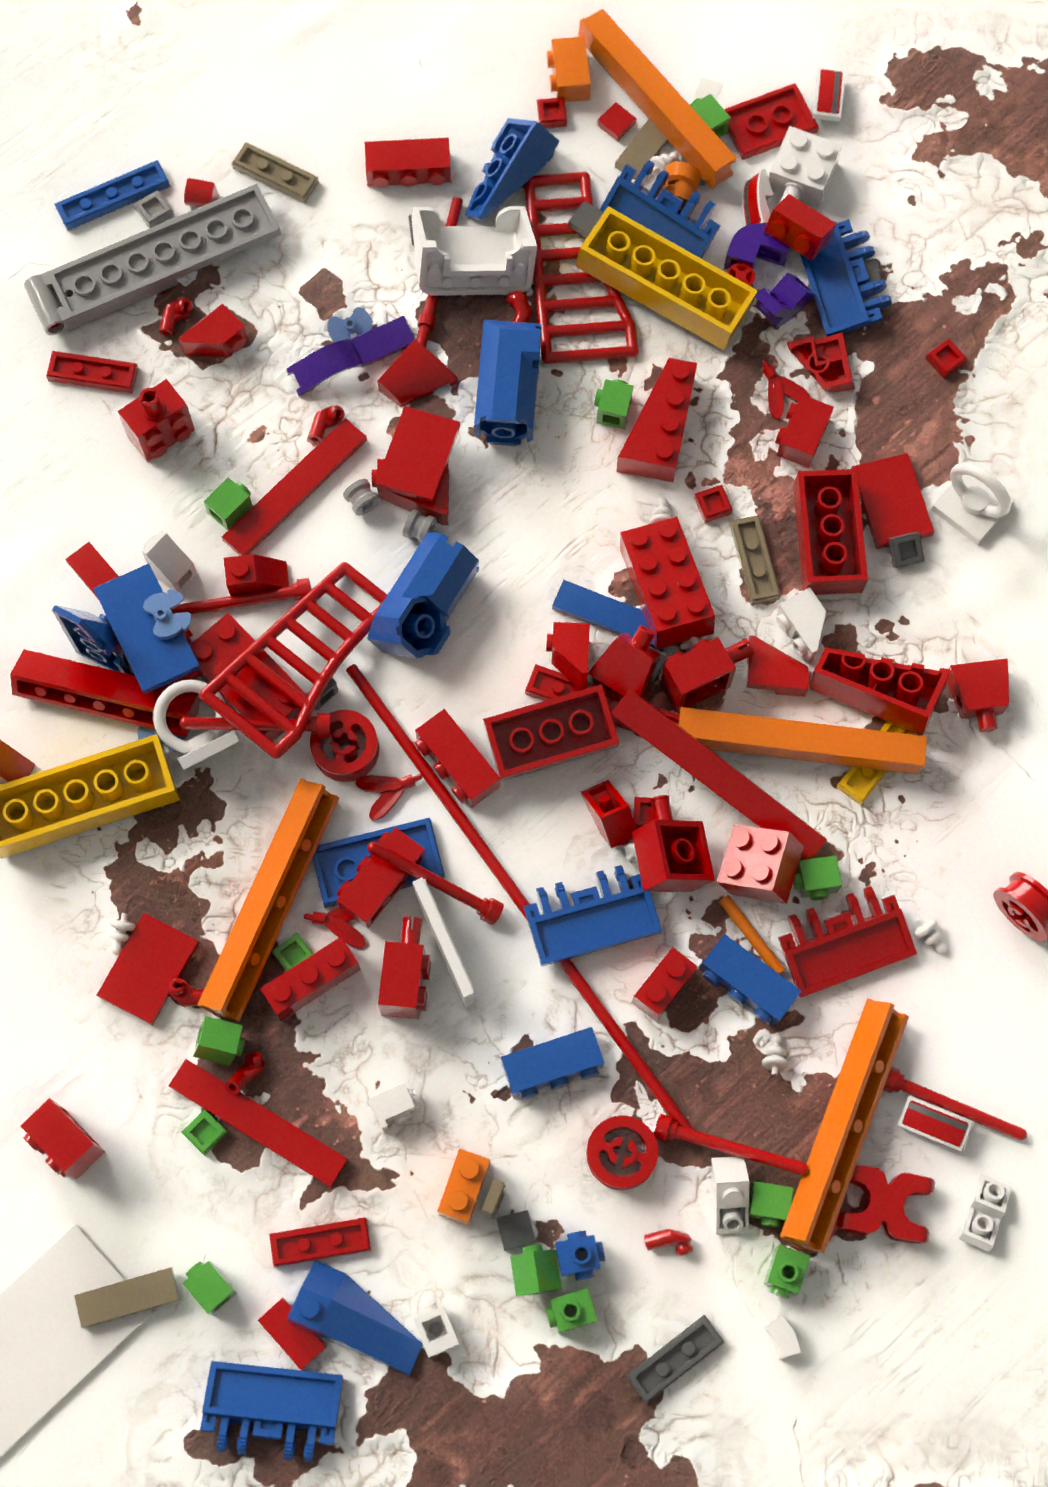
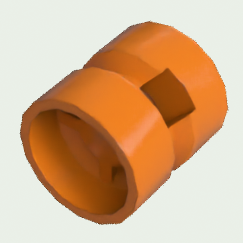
M675 161L666 166L665 171L669 173V176L663 188L684 201L678 211L681 214L691 195L698 191L701 172L690 163Z

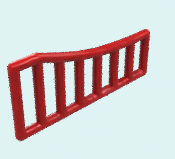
M588 172L534 175L524 184L527 215L537 244L533 281L538 324H542L540 349L543 363L553 364L636 357L639 353L636 324L618 290L603 282L609 296L547 300L546 287L599 283L602 281L586 272L544 275L543 261L577 259L580 247L542 250L540 236L578 234V232L568 227V223L539 225L538 212L578 209L584 201L592 206L594 204L591 179ZM580 184L581 197L536 200L535 187ZM615 307L621 319L620 321L550 326L548 312ZM616 332H625L627 346L552 352L551 338Z
M341 562L207 684L199 693L200 699L272 758H281L302 737L327 684L342 662L369 633L374 616L388 594L349 563ZM346 576L379 602L380 605L372 613H369L335 586V584ZM326 593L362 623L352 632L315 602ZM307 611L344 640V642L335 652L296 620ZM288 629L328 661L322 672L318 673L276 638ZM266 647L314 684L307 698L257 658ZM246 666L251 668L301 709L296 722L293 723L236 675ZM227 684L287 734L275 744L215 694Z

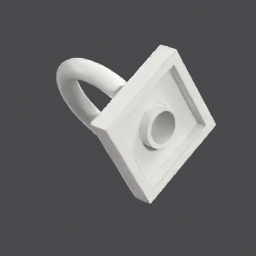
M958 463L950 472L951 485L934 503L931 510L978 545L1001 517L1009 513L1015 499L1008 494L1002 483L987 470L971 463Z
M183 680L170 685L157 699L153 712L155 730L160 739L171 749L186 753L177 758L183 770L239 742L234 730L225 733V730H208L188 741L177 738L169 730L166 723L168 705L176 696L182 693H200L207 683L198 680ZM217 692L215 695L225 703L221 694ZM215 711L216 717H222Z

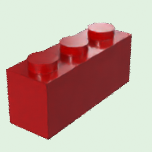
M449 137L364 141L367 186L383 188L388 185L413 186L415 184L428 183L440 185L451 182Z
M445 709L415 729L417 741L414 743L424 757L429 755L436 763L433 765V768L442 780L449 779L454 786L451 789L462 804L466 801L473 808L501 787V778Z
M396 827L391 833L385 832L377 842L418 865L426 857L425 849ZM374 855L371 858L366 856L356 869L358 874L351 882L349 880L345 881L337 892V896H339L337 898L338 906L367 929H369L411 876Z
M339 937L260 989L279 1020L282 1021L361 969L343 938Z

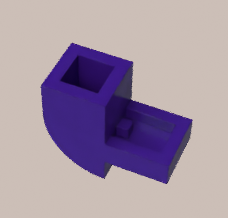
M749 224L739 229L733 236L726 254L724 269L728 270L736 263H745L754 269L757 259L785 267L790 247L776 238L766 235V232H764L766 224Z
M786 273L772 290L762 288L755 297L761 303L756 308L775 327H780L796 316L815 294L796 275Z

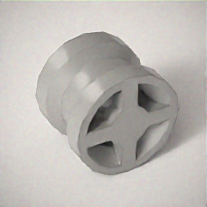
M367 479L355 481L343 493L344 499L352 503V509L357 516L370 512L380 502L378 494L370 490L371 485Z
M413 509L404 525L403 536L407 538L415 537L421 543L427 532L433 533L437 519L433 516L425 517L419 510Z

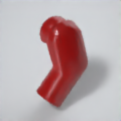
M518 290L510 292L507 296V303L516 312L512 322L527 323L532 314V309L526 294Z
M181 298L165 306L159 328L160 334L164 336L173 335L175 323L187 317L193 309V304L189 299Z
M336 405L318 411L314 416L308 438L314 442H321L325 430L337 425L344 418L345 412L343 408Z
M174 978L168 985L169 994L184 1007L198 1006V1002L204 992V989H194L182 978Z
M259 1052L247 1054L245 1057L246 1063L240 1066L226 1082L225 1087L229 1093L238 1094L247 1083L263 1072L265 1061H263V1057Z
M664 1229L644 1235V1242L648 1251L675 1245L676 1254L679 1256L693 1252V1246L691 1245L693 1240L688 1233Z

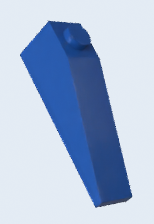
M508 118L492 144L490 150L494 152L491 162L485 163L482 172L485 173V178L483 182L475 187L465 216L469 219L480 221L487 218L553 158L555 149L560 141L538 121Z
M54 605L52 612L76 653L109 670L131 674L127 658L106 615L100 614L96 616L90 612Z
M315 1260L287 1317L288 1322L408 1376H410L423 1345L346 1273Z

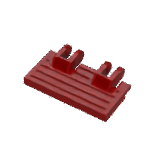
M871 886L864 888V897L871 916L865 919L854 893L845 895L849 911L823 920L828 933L826 935L816 910L813 907L806 909V917L814 935L813 938L808 940L804 936L799 918L795 914L788 916L792 934L782 935L778 937L794 985L801 990L799 997L810 995L917 955L902 909L899 908L895 895L881 899L885 909V913H882L873 888Z

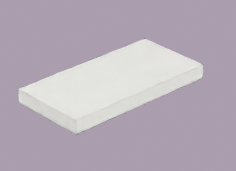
M423 877L415 880L412 883L416 900L465 1008L475 1005L474 987L427 882Z

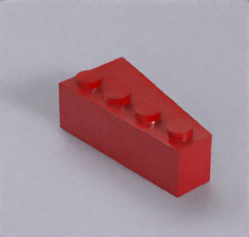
M668 358L618 456L616 472L674 483L697 363Z
M825 647L813 671L810 690L923 736L946 687L951 670L940 668L939 671L924 668L925 665L912 663L911 666L893 663V659L883 657L881 660L866 658L865 654Z

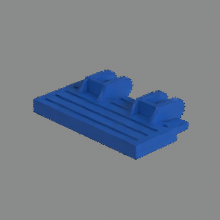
M650 160L647 161L634 183L631 181L638 170L626 164L620 176L615 180L600 211L604 213L609 206L702 259L721 227L714 220H709L716 204L710 200L704 206L697 221H695L690 216L702 195L695 191L681 214H679L678 211L684 201L663 188L669 176L667 171H661L651 189L648 190L644 185L654 169V163Z
M849 219L836 224L827 246L812 261L800 254L811 290L815 294L814 299L826 336L838 333L845 334L882 321L883 318L880 310L892 304L891 297L888 295L863 302L864 298L883 292L887 285L884 280H877L858 287V285L870 281L863 260L873 257L875 250L870 245L848 253L846 252V250L866 243L870 239L869 232L866 230L841 237L853 232Z
M622 865L614 867V875L621 893L611 895L606 874H604L603 870L596 872V877L602 898L599 896L597 886L571 893V898L574 906L571 907L563 883H555V893L559 899L561 909L551 912L547 892L543 887L536 888L543 914L540 915L537 903L526 905L523 908L540 966L551 965L662 933L651 893L643 891L640 874L630 877L633 889L630 890Z
M211 1361L200 1431L215 1433L217 1418H221L217 1452H225L229 1442L230 1424H241L237 1449L238 1454L246 1455L252 1422H255L253 1437L275 1440L282 1439L283 1426L288 1425L284 1459L292 1460L295 1453L297 1430L308 1431L307 1443L304 1448L305 1461L313 1462L318 1429H321L319 1443L321 1445L334 1446L343 1375Z

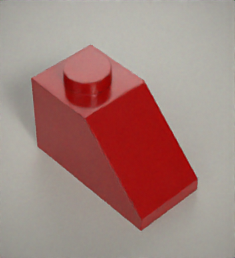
M222 303L181 335L178 340L181 350L186 356L227 357L232 352L241 350L246 341H248L245 326Z
M256 554L224 558L226 586L230 596L290 587L286 561Z
M553 622V634L547 633L546 652H552L551 664L580 690L587 689L590 624Z
M609 780L581 791V795L601 836L610 848L625 845L633 839L632 832L637 828L630 807Z

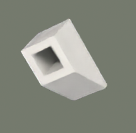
M163 530L156 536H151L145 542L141 552L146 563L150 564L156 578L169 589L181 592L197 575L194 563Z
M810 587L779 604L776 613L778 626L783 632H788L793 640L794 650L800 657L804 656L808 663L814 660L817 653L826 610Z
M738 1156L711 1158V1185L716 1234L749 1232V1178L745 1159Z

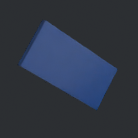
M149 563L93 588L144 695L200 669L183 631L169 640H160L154 636L153 628L156 620L153 615L145 612L143 605L147 598L153 594L162 593L163 590Z
M430 817L318 845L313 856V863L324 908L338 905L337 898L339 896H337L339 888L345 881L349 880L351 882L358 874L356 871L358 865L366 856L371 858L372 854L367 850L368 844L370 842H378L385 832L391 833L395 827L425 849L426 857L420 866L445 878ZM410 876L401 889L413 886L412 882L418 879Z

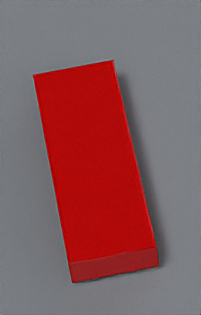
M52 351L46 378L51 382L133 394L139 367L137 363Z
M366 1217L269 1234L274 1268L371 1251Z

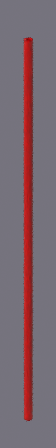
M357 665L349 666L346 672L527 920L523 907L530 905L528 900ZM571 959L558 962L559 966L667 1115L674 1117V1121L679 1122V1126L694 1130Z

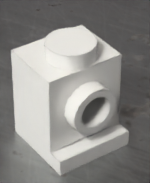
M405 1083L369 1099L383 1132L389 1130L387 1124L393 1122L394 1125H399L412 1118L411 1113L421 1107L415 1089L408 1091Z
M436 1303L418 1310L420 1317L413 1320L428 1358H432L460 1345L444 1306L438 1308ZM433 1323H439L442 1326V1332L438 1336H433L430 1333L429 1329Z

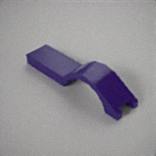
M403 315L352 339H344L324 346L286 368L288 376L294 374L300 386L296 389L298 396L312 391L317 385L338 373L356 367L363 368L404 350L416 339Z

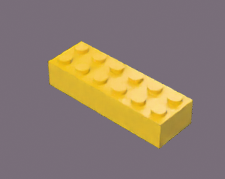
M609 206L580 247L576 262L577 268L722 350L726 349L750 311L758 290Z
M158 734L1 784L0 858L3 859L180 801L164 746Z

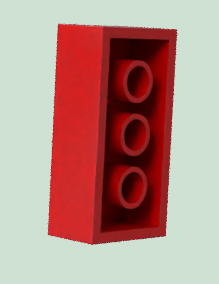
M857 469L798 471L793 489L803 591L810 587L815 595L863 593L868 581Z
M678 517L620 532V552L648 628L656 634L653 638L656 650L689 641L693 637L700 638L714 634L715 614Z
M229 612L190 644L200 666L199 671L202 674L200 677L207 684L255 642ZM265 650L257 656L260 661L307 698L308 695ZM246 666L236 675L288 719H297L301 709L251 668ZM227 684L218 691L225 703L243 718H267ZM285 731L260 732L273 742Z
M602 684L483 719L484 728L501 781L614 749L620 744Z

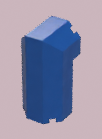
M484 320L474 436L480 438L481 434L487 436L486 442L492 445L518 446L521 444V439L526 437L527 442L533 440L542 324Z
M427 532L374 616L367 639L382 653L422 658L425 655H436L440 652L450 636V626L446 625V622L479 571V559L464 545L456 541L455 545L452 546L446 543L449 538L446 535Z

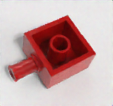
M167 379L153 388L143 389L138 398L117 411L127 437L147 462L153 458L161 457L169 447L177 442L185 441L195 431L187 404Z
M719 637L711 641L708 638L703 639L692 647L693 650L685 654L677 652L666 659L660 684L677 714L680 713L681 707L690 708L731 687L736 670L734 664L754 656L752 645L747 646L750 643L747 638L727 648H724Z
M659 795L650 799L654 820L632 832L643 891L694 892L715 881L703 821L673 820L668 795Z
M410 916L402 918L401 942L385 941L378 1007L381 1016L419 1020L420 1011H426L428 992H426V986H423V980L430 979L431 961L430 955L425 954L424 945L419 944L423 919L414 917L413 929L411 930L412 920Z

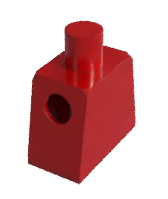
M640 625L633 637L627 633L617 636L589 670L588 675L623 696L631 688L642 698H645L660 657L657 651L649 647L656 635L655 632L646 626Z
M1008 659L950 665L949 669L951 671L947 684L962 719L977 718L979 732L982 733L998 729L995 715L1003 714L1009 706Z

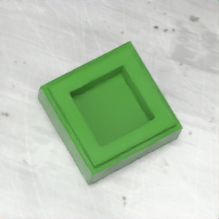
M297 932L272 950V953L286 971L313 955Z
M204 1109L181 1133L205 1156L228 1132Z

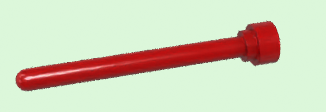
M308 577L297 579V582L291 583L290 587L183 603L174 607L172 611L174 614L182 612L196 614L291 598L297 601L301 600L312 588Z
M317 713V716H311L304 731L311 732V735H317V738H329L330 713ZM183 717L180 720V726L183 729L238 730L222 717ZM244 718L259 731H283L269 718ZM290 719L293 723L296 722V719Z
M370 842L367 846L370 854L417 879L423 877L428 885L475 909L476 914L480 916V920L494 925L499 919L504 908L502 902L492 897L490 899L486 897L481 899L377 842Z
M891 1066L883 1091L898 1093L900 1090L1016 1140L1023 1141L1027 1138V1131L1025 1129L904 1079L905 1075L901 1074L899 1069Z
M660 1114L655 1127L654 1136L660 1141H674L677 1138L799 1175H805L808 1172V1165L805 1162L679 1126V1122L674 1121V1117Z

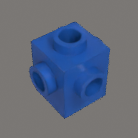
M586 1230L567 1234L568 1240L555 1242L561 1278L575 1275L576 1281L595 1277L594 1271L601 1269L600 1262L605 1261L602 1241L596 1242L595 1235L587 1236ZM579 1250L584 1251L587 1259L583 1261L578 1260L575 1257V1252Z

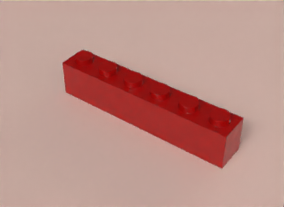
M23 649L10 673L12 695L151 729H155L153 712L156 701L161 693L170 686V684H167L144 695L134 675ZM182 693L176 696L168 705L166 723L172 734L188 737L191 729L181 728L180 720L183 717H197L199 713V693Z

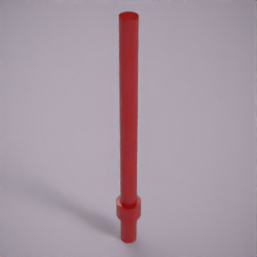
M452 198L445 226H457L463 205L461 198ZM428 295L424 311L419 315L417 323L419 331L416 341L425 348L429 334L434 330L436 322L434 315L439 296Z

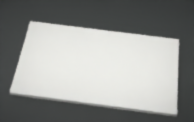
M76 1224L0 1294V1458L154 1313L152 1309L84 1329L81 1328L74 1295L125 1281V1279L82 1232V1228Z

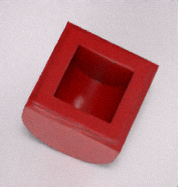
M187 178L184 190L185 205L202 207L218 200L219 193L214 182Z

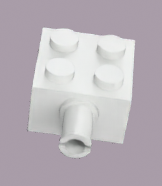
M789 126L769 173L772 192L781 195V201L790 194L806 205L819 209L838 164L842 145Z

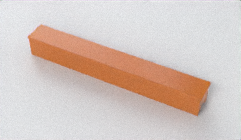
M601 9L585 19H580L578 37H585L587 50L643 113L654 122L685 160L700 170L701 178L713 189L719 183L733 176L734 172L730 169V166L737 161V157L606 11Z
M686 707L680 708L679 726L711 750L918 774L921 768L925 766L927 736Z
M300 778L198 1002L199 1007L217 1017L222 1016L239 1022L340 798L326 791V787L323 784L309 782Z
M867 998L808 1158V1172L801 1177L780 1235L782 1239L798 1249L825 1253L909 1019L907 1014L897 1012L894 1009L895 1005L890 1002L873 1001Z

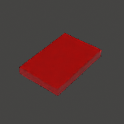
M796 83L724 109L730 116L728 134L742 160L780 147L789 126L811 134L818 133L819 129Z
M404 406L377 478L376 487L433 504L461 427L460 422Z
M908 453L852 466L851 469H857L860 501L876 549L888 547V538L915 531L920 532V538L933 536L934 529Z
M143 913L96 996L153 1026L170 996L168 991L169 982L174 978L181 977L200 942Z

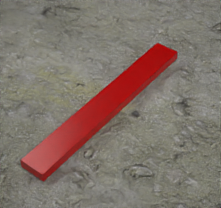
M629 688L611 712L614 717L760 828L790 832L804 845L800 857L802 860L812 859L827 841L825 836L631 688Z

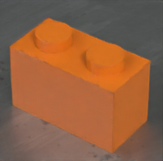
M585 37L551 39V51H546L547 68H553V75H549L550 91L556 92V98L564 97L565 102L590 100L591 81Z
M459 1148L437 1210L438 1215L466 1225L470 1224L490 1166V1159Z

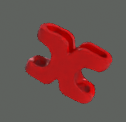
M856 1165L850 1183L860 1187L865 1193L866 1205L860 1213L844 1212L839 1214L837 1230L868 1235L877 1231L882 1224L885 1235L891 1240L914 1244L929 1242V1230L925 1226L909 1221L904 1212V1203L910 1195L926 1196L933 1193L935 1181L925 1176L901 1173L893 1177L888 1184L884 1172L879 1168Z

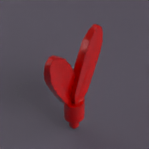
M766 360L761 362L764 368L762 371L769 381V412L774 419L778 420L784 411L783 395L797 403L801 394L808 397L810 395L802 386L778 375L772 364L769 365Z
M410 774L401 779L369 775L356 780V786L365 792L383 793L372 805L369 818L372 821H376L388 814L403 795L404 790L415 786V782L421 780L422 775L418 774L412 777Z
M340 907L327 914L314 911L313 914H304L303 916L305 920H311L312 924H325L327 929L338 938L342 937L345 943L352 947L363 948L366 945L363 935L346 923L355 919Z

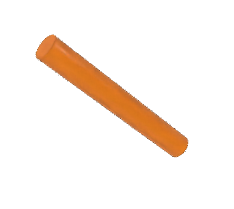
M727 895L722 898L719 904L766 965L778 974L783 973L786 970L730 896Z

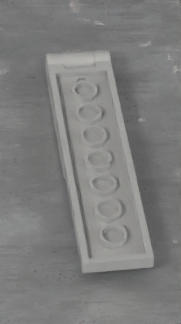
M254 184L45 273L31 276L25 281L24 287L45 332L48 335H56L63 332L66 328L68 331L172 288L178 285V278L281 235V231L258 185Z

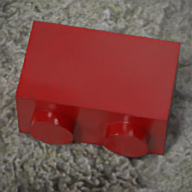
M788 194L773 209L764 232L812 261L827 246L837 223Z
M801 394L798 403L792 402L785 419L790 420L787 428L781 427L775 441L779 445L777 456L809 468L830 421L834 407Z
M672 947L635 993L632 1003L657 1022L693 977L698 966Z

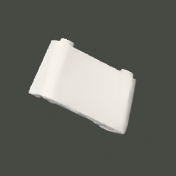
M511 206L500 210L496 216L495 226H440V216L435 209L430 207H413L412 228L419 287L423 293L432 296L508 295L510 292L517 290L524 293L531 287L537 244L525 206Z

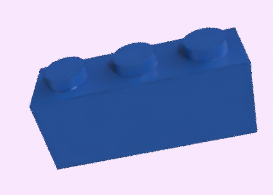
M726 934L721 937L699 969L703 972L702 976L707 982L715 987L720 984L729 991L728 996L734 1002L741 1006L744 1004L748 1005L755 1011L753 1013L754 1016L766 1025L772 1023L777 1026L801 993L799 988Z
M592 1027L501 1056V1064L512 1097L520 1096L521 1100L537 1096L539 1094L538 1089L550 1086L551 1090L570 1084L568 1079L581 1076L582 1080L595 1077L600 1074L599 1069L604 1067V1060Z

